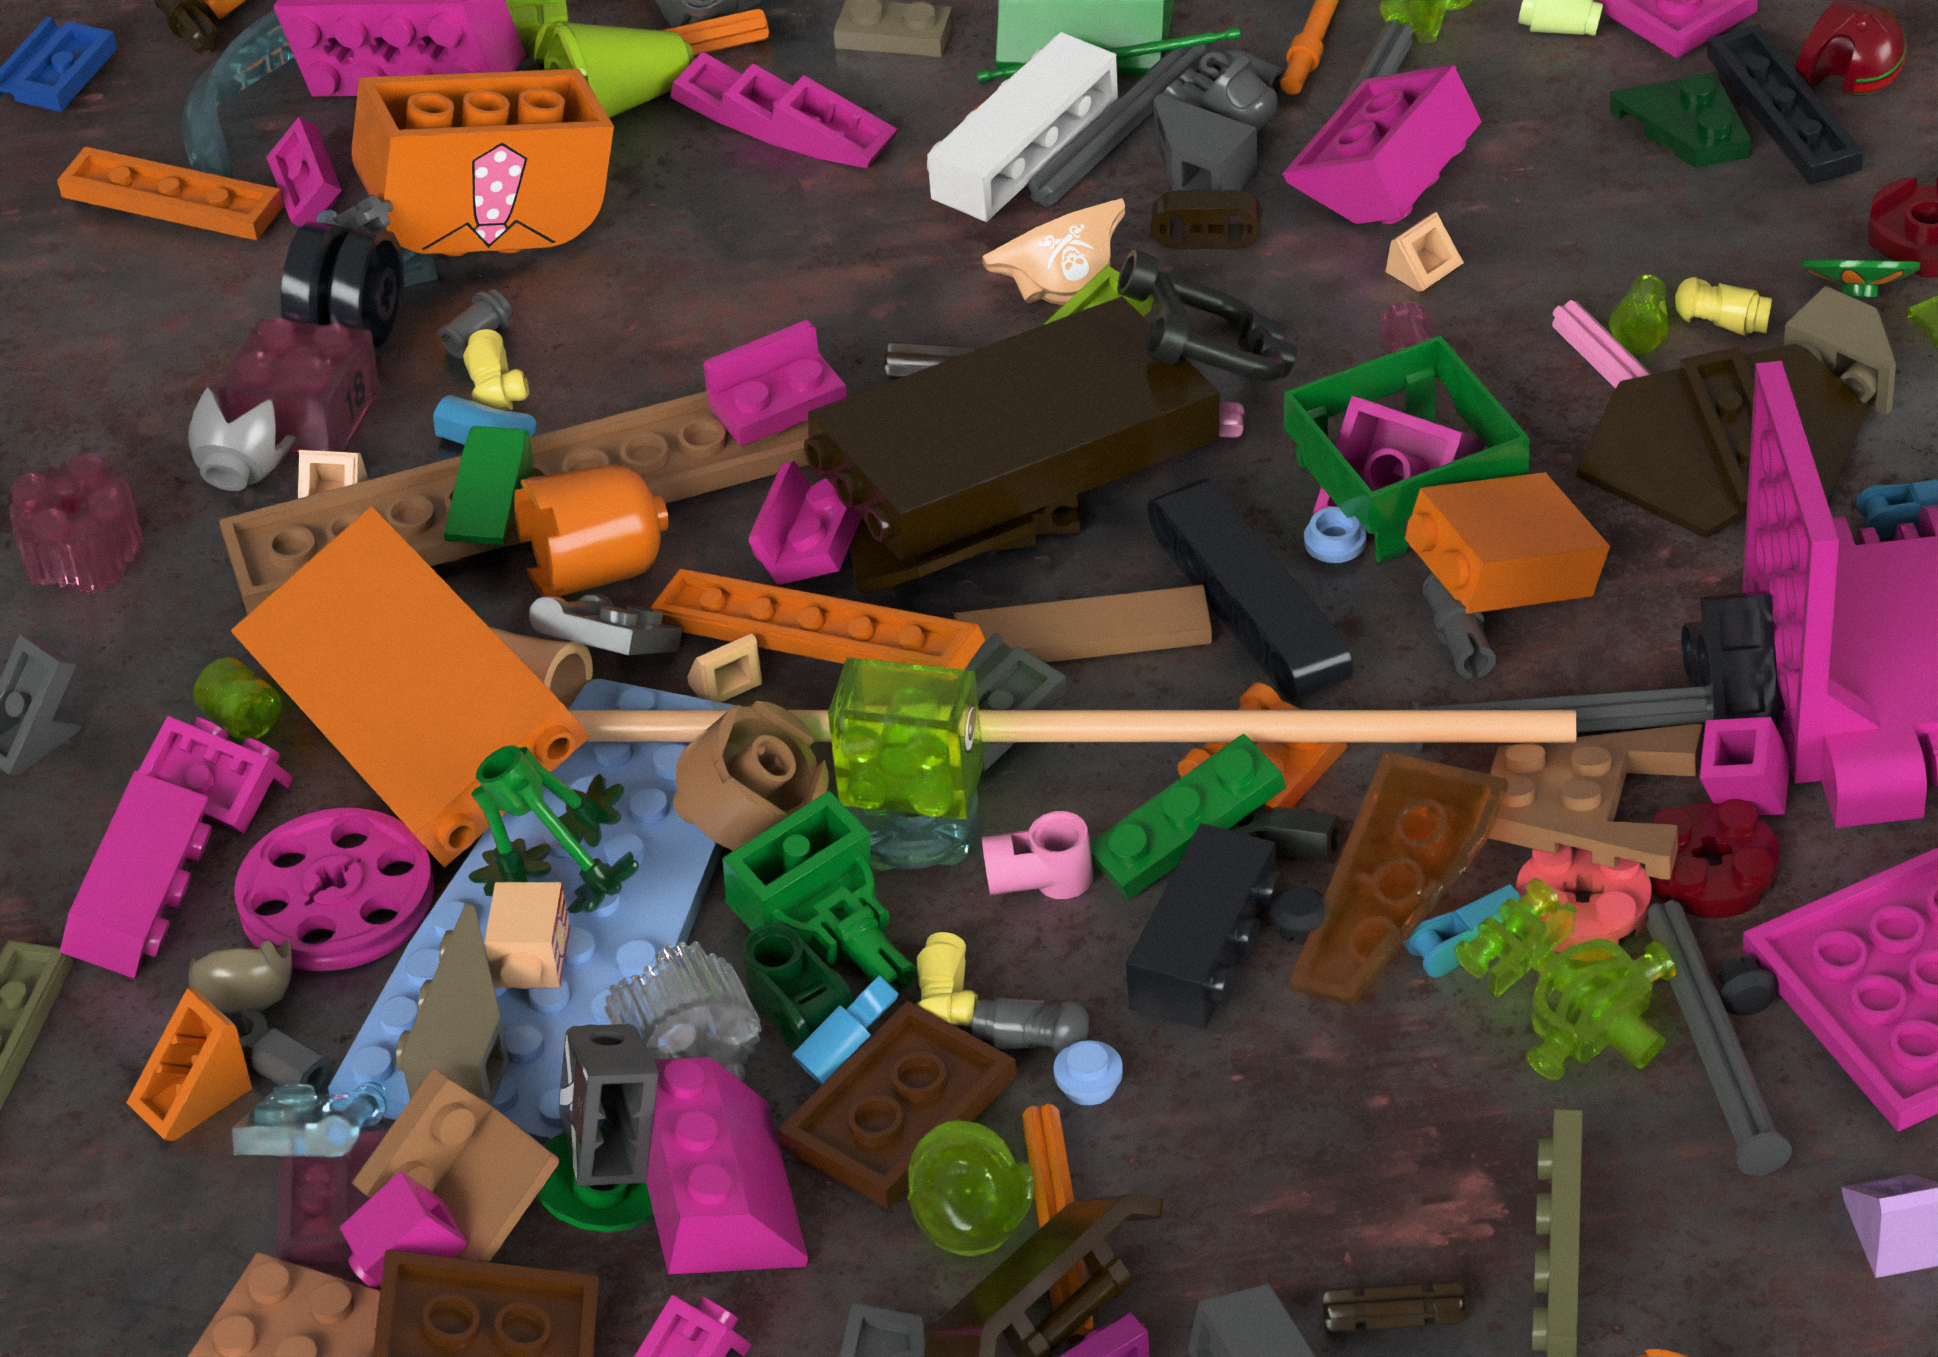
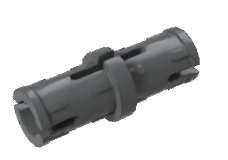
M1433 573L1430 574L1424 581L1422 590L1434 613L1433 622L1435 626L1433 628L1437 639L1443 645L1448 646L1456 671L1461 677L1472 679V671L1467 661L1473 663L1478 678L1484 677L1494 668L1496 657L1483 632V622L1485 621L1482 612L1467 614L1465 612L1466 607L1461 601L1455 600Z

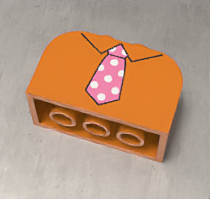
M580 69L359 77L351 154L354 168L368 195L375 194L381 202L386 200L391 202L393 210L387 213L390 224L385 228L387 231L395 234L400 246L417 253L444 254L448 256H461L467 252L478 251L516 253L522 249L547 248L566 243L580 235L594 221L604 199L614 125Z

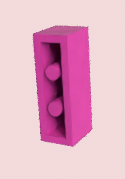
M134 770L68 913L60 953L134 979L145 955L157 958L170 925V921L162 918L166 907L179 909L191 878V873L183 870L186 862L189 859L199 863L210 837L212 826L202 823L208 800L207 796Z

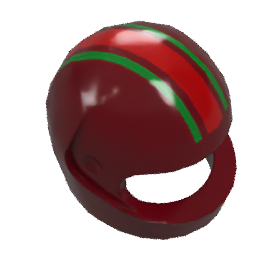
M1835 0L1825 10L1810 32L1799 54L1795 69L1811 85L1817 84L1829 76H1841L1845 78L1843 94L1865 96L1878 93L1891 85L1904 66L1908 48L1904 29L1898 19L1886 8L1866 1Z

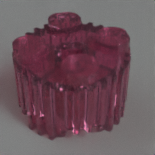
M86 452L78 454L69 461L68 465L64 462L60 464L59 468L48 467V472L46 473L39 471L36 474H24L18 477L10 488L13 503L9 504L11 512L9 516L24 570L34 585L41 583L52 586L57 582L61 588H64L67 584H72L73 588H77L80 592H87L89 595L94 594L95 589L105 591L107 590L106 585H118V579L122 575L121 570L126 568L125 562H133V554L139 553V546L144 544L128 481L123 479L121 472L115 473L113 467L106 468L101 455Z

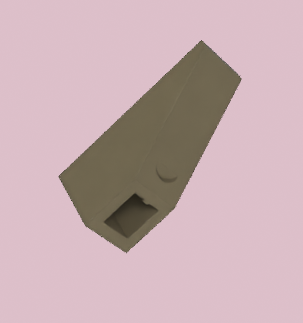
M465 904L454 930H447L442 938L439 953L440 963L433 979L425 980L421 987L418 999V1014L411 1030H404L398 1041L396 1065L399 1071H404L410 1100L434 1067L492 1104L510 1061L475 906Z

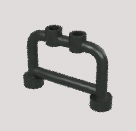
M1132 250L1128 254L1119 275L1118 294L1143 302L1151 293L1160 311L1149 334L1146 349L1148 358L1174 365L1180 356H1184L1246 378L1266 382L1277 380L1280 377L1286 378L1289 375L1296 359L1297 347L1296 344L1284 341V323L1259 315L1254 308L1236 297L1159 271L1158 258L1137 250ZM1183 304L1218 315L1236 324L1240 328L1238 345L1250 349V353L1199 336Z

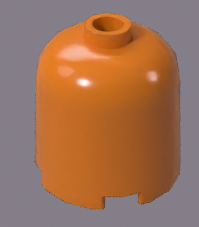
M604 465L522 479L521 484L523 488L515 490L514 512L517 535L520 543L532 542L538 566L528 568L527 572L540 597H562L627 580L645 573L655 562L660 547L661 532L668 530V513L663 498L660 495L653 496L647 483L633 469L623 465Z

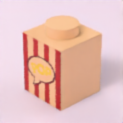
M495 882L484 940L494 988H560L570 932L562 882Z

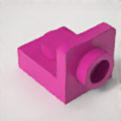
M671 1295L634 1357H725L730 1349L745 1357L752 1344L733 1331L739 1318L703 1296L695 1308L678 1297Z

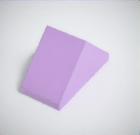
M1906 1174L1841 1187L1844 1203L1875 1278L1938 1266L1937 1181L1913 1174Z

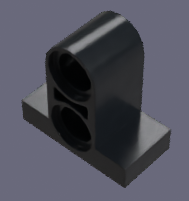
M1766 591L1700 597L1702 621L1683 624L1681 650L1687 677L1690 681L1706 690L1708 720L1771 717L1774 724H1779L1771 594Z

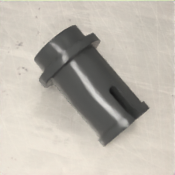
M490 289L487 292L479 291L472 296V304L448 324L440 327L437 334L438 337L443 338L440 341L443 347L455 358L462 359L468 346V339L474 332L489 329L501 333L508 328V320L513 316V311L507 299L500 292L494 289Z

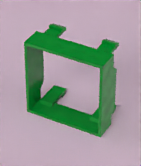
M1441 335L1283 392L1284 430L1298 446L1295 448L1298 465L1301 469L1306 467L1347 518L1355 516L1369 534L1375 533V560L1378 564L1406 554L1408 542L1404 539L1405 521L1409 520L1412 516L1420 488L1529 474L1530 438ZM1435 378H1438L1450 391L1458 414L1478 437L1486 439L1485 445L1488 449L1371 491L1328 438V418L1347 411L1352 396L1375 401L1406 389V408H1403V412L1433 421L1435 420Z

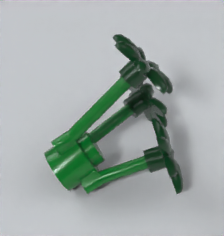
M513 745L502 747L487 756L479 765L476 771V779L481 786L475 788L471 795L484 811L496 848L483 852L482 857L488 866L473 871L469 874V879L474 883H486L483 888L486 896H493L495 882H528L527 877H541L549 874L552 870L551 865L543 861L550 853V845L541 844L526 851L524 839L517 838L511 842L499 810L509 811L513 816H521L532 810L581 868L579 876L585 884L574 892L578 898L567 908V911L571 914H576L583 910L586 912L595 911L605 898V894L610 896L619 894L622 889L621 882L626 881L636 873L639 863L634 860L631 852L626 853L611 867L608 863L604 864L600 858L593 860L580 845L584 838L589 846H598L602 837L600 824L614 825L621 820L620 812L612 807L623 795L624 787L621 784H615L606 789V780L601 774H597L590 783L587 793L575 789L572 790L539 764L525 746L521 748ZM542 785L566 803L567 813L560 817L554 814L542 799L544 795L541 788Z

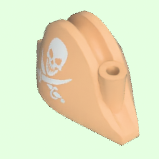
M1123 198L1078 210L1038 226L982 256L983 265L989 272L1013 277L1026 303H1033L1043 299L1049 303L1064 305L1106 265L1110 266L1111 237L1118 223L1125 215Z

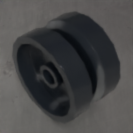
M306 222L297 230L289 246L281 285V317L285 335L292 347L329 352L338 345L342 353L377 358L387 351L396 333L404 292V263L401 247L395 234L383 229L356 227L348 234L342 226L317 222Z

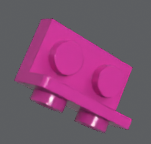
M804 320L707 359L703 364L709 408L741 447L808 420V411L847 397L845 383L818 352L816 329L809 320Z
M790 461L781 464L749 535V543L756 559L763 563L778 586L839 571L862 518L852 507L847 508L843 505L836 489L826 478L814 485H810L797 463Z
M167 716L138 772L207 796L208 800L204 818L245 834L270 784L273 783L288 789L294 777L277 764L280 754L267 745L246 737L242 746L227 740L230 735L227 731L203 718L195 717L192 724L189 725Z

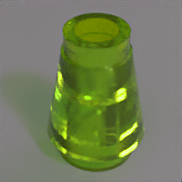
M1644 275L1635 279L1610 316L1609 328L1612 336L1630 353L1643 354L1653 350L1665 341L1669 332L1666 287L1655 276Z

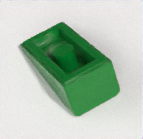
M487 426L471 427L464 445L444 531L445 541L505 545L515 517V490L523 488L521 480L529 478L534 464L530 438L526 430Z

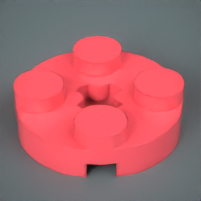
M1559 844V850L1555 854L1533 849L1532 857L1522 866L1516 881V891L1526 901L1530 912L1531 928L1541 934V943L1560 953L1577 956L1606 954L1618 949L1619 939L1628 936L1634 929L1635 937L1642 932L1649 918L1647 910L1651 906V881L1649 876H1645V869L1639 862L1619 858V864L1615 868L1592 863V851ZM1585 891L1593 894L1590 896L1589 902L1582 903L1576 901L1575 892Z

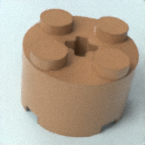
M756 701L751 706L740 707L739 704L730 708L681 753L676 766V785L678 791L673 796V804L677 814L685 822L695 824L714 842L732 851L736 850L827 792L829 773L826 762L824 760L818 765L810 747L816 739L799 718L776 704Z

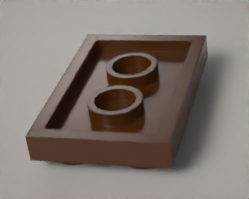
M907 1000L778 1129L780 1148L889 1209L1017 1077L1015 1058Z
M385 1250L372 1357H593L599 1276Z

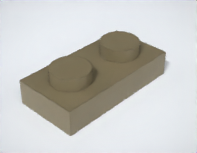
M845 0L833 30L835 48L942 57L954 25L952 6L931 5L925 2L903 3L878 0Z

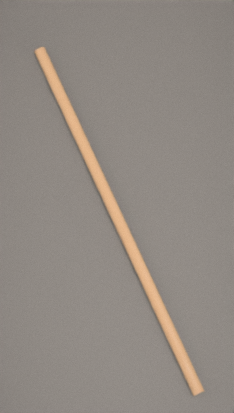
M569 710L589 734L590 738L586 742H692L728 711ZM788 710L809 728L816 739L815 742H965V727L969 710H848L844 734L841 739H838L836 734L837 710ZM976 710V729L973 742H1232L1244 733L1252 742L1576 743V710Z

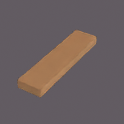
M1204 585L954 613L955 620L978 624L985 638L984 643L996 632L1003 636V643L1014 649L1019 646L1045 663L1212 644V630Z

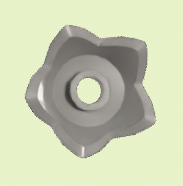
M208 387L203 392L194 410L192 420L188 424L189 447L195 464L200 468L202 478L212 486L227 491L243 490L247 485L257 483L268 476L281 463L297 438L286 435L275 446L276 424L274 407L271 400L261 403L233 422L227 423L215 394Z

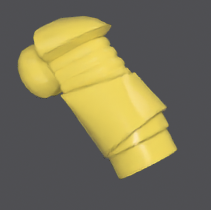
M1691 277L1685 279L1679 285L1675 294L1676 310L1687 322H1690L1693 317L1703 320L1708 319V321H1713L1715 326L1743 336L1753 332L1766 333L1772 298L1759 296L1756 290L1721 283L1718 286L1712 287L1705 280Z
M489 329L474 332L469 337L468 346L463 354L464 364L475 385L471 394L474 402L499 410L512 411V402L524 401L529 395L527 378H524V372L519 369L508 370L503 338L498 332Z
M938 932L928 937L925 948L917 955V974L919 987L921 988V1001L917 1002L916 1005L958 1028L959 1026L972 1027L974 1011L979 1001L977 1000L978 995L974 991L963 990L966 944L955 934Z

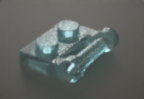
M374 1082L361 1083L349 1095L315 1094V1087L308 1084L277 1086L273 1089V1093H270L260 1103L256 1104L247 1115L232 1127L233 1155L331 1157L345 1155L357 1144L360 1139L361 1130L364 1127L375 1125L387 1114L389 1110L387 1091L384 1087Z

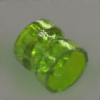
M229 656L219 658L209 664L200 673L193 690L195 705L211 719L219 720L220 725L230 735L244 742L246 737L257 740L266 734L275 724L282 705L280 694L263 679L255 678L254 673L240 660Z

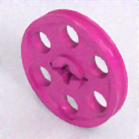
M332 808L294 818L265 835L254 845L243 860L236 876L234 893L242 928L256 949H258L263 941H270L274 948L283 945V941L289 940L292 950V968L309 971H335L375 961L405 943L415 934L428 916L434 899L435 885L426 847L402 821L388 814L370 809ZM350 834H361L368 837L364 843L354 848H341L335 845L342 837ZM299 853L305 856L300 863L292 867L280 868L273 865L277 858L285 854ZM403 861L414 865L409 872L400 876H386L381 873L386 866L394 862ZM278 900L288 903L283 911L275 915L264 916L255 913L258 907L268 901ZM381 909H390L398 913L394 919L380 925L364 921L369 914ZM316 929H327L334 932L330 939L320 944L310 945L301 941L307 933Z

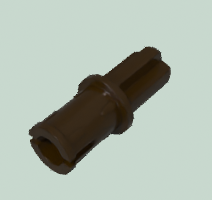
M154 0L156 6L167 16L169 29L174 35L184 38L194 52L202 54L207 49L214 52L218 48L219 42L216 38L219 30L209 19L208 8L201 0Z

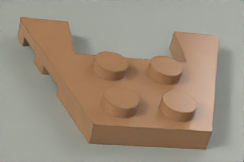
M1688 724L1576 737V743H1519L1498 746L1477 812L1478 836L1553 854L1559 850V844L1592 851V863L1615 868L1619 864V858L1645 864V876L1670 880L1678 850V825L1614 822L1626 774L1696 777L1703 749V724Z

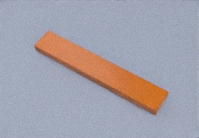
M681 568L650 607L663 611L662 622L683 627L682 632L730 642L752 633L757 640V647L952 686L985 641L979 625L975 623Z

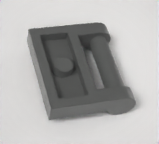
M602 594L585 595L578 601L566 602L558 596H544L536 599L529 610L530 623L541 634L625 655L679 652L683 627L662 622L663 611L638 605H627L626 609L613 606L608 597Z

